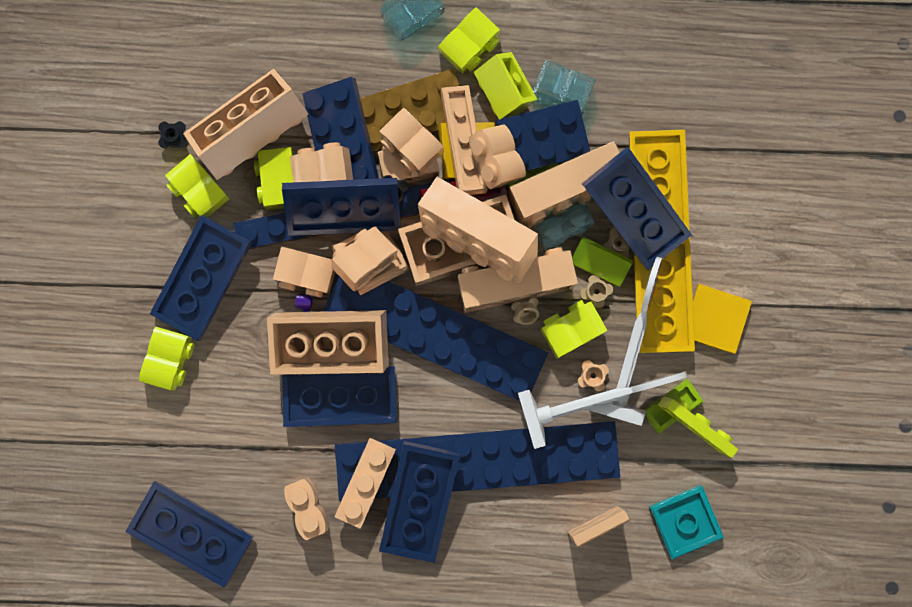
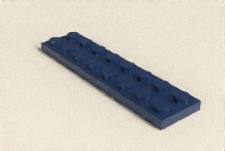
M338 276L322 311L386 310L388 343L520 401L518 393L527 390L532 392L549 353L389 281L360 295L358 290L353 291Z

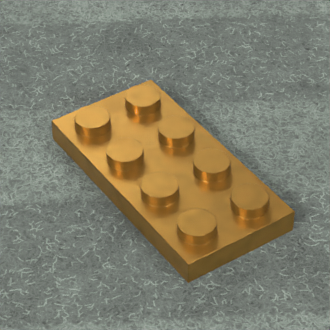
M454 68L360 98L373 153L382 151L383 145L380 141L383 138L379 131L403 108L412 114L431 134L439 132V124L446 123L440 91L445 87L460 86Z

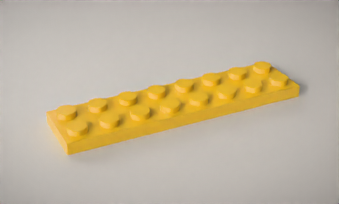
M685 129L629 132V149L690 231ZM690 237L662 259L656 287L647 312V325L639 353L695 351ZM633 253L637 320L641 313L653 267L647 270Z

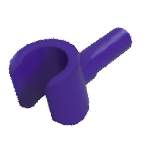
M305 294L296 295L295 308L304 310L303 312H311L312 297Z

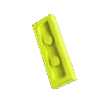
M664 396L659 402L658 406L720 454L733 458L738 451V448L731 444L733 439L722 430L716 432L710 428L711 422L699 413L694 415L688 411L689 404L676 396L672 399Z

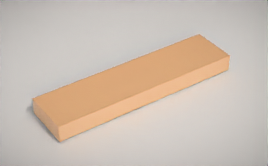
M469 85L442 88L440 92L457 188L469 195L485 194L487 192V185L481 176L480 163L473 156L469 145V137L477 133Z

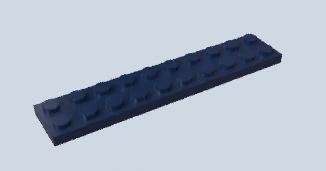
M615 421L543 427L546 446L534 449L528 428L381 440L379 442L395 448L396 451L375 498L391 497L403 441L460 453L452 492L621 478ZM368 442L335 444L339 501L343 499Z

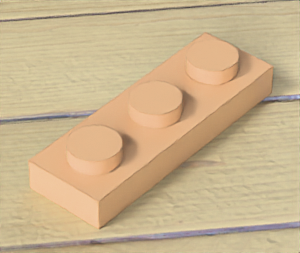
M369 438L334 516L335 518L361 529L394 456L395 448Z

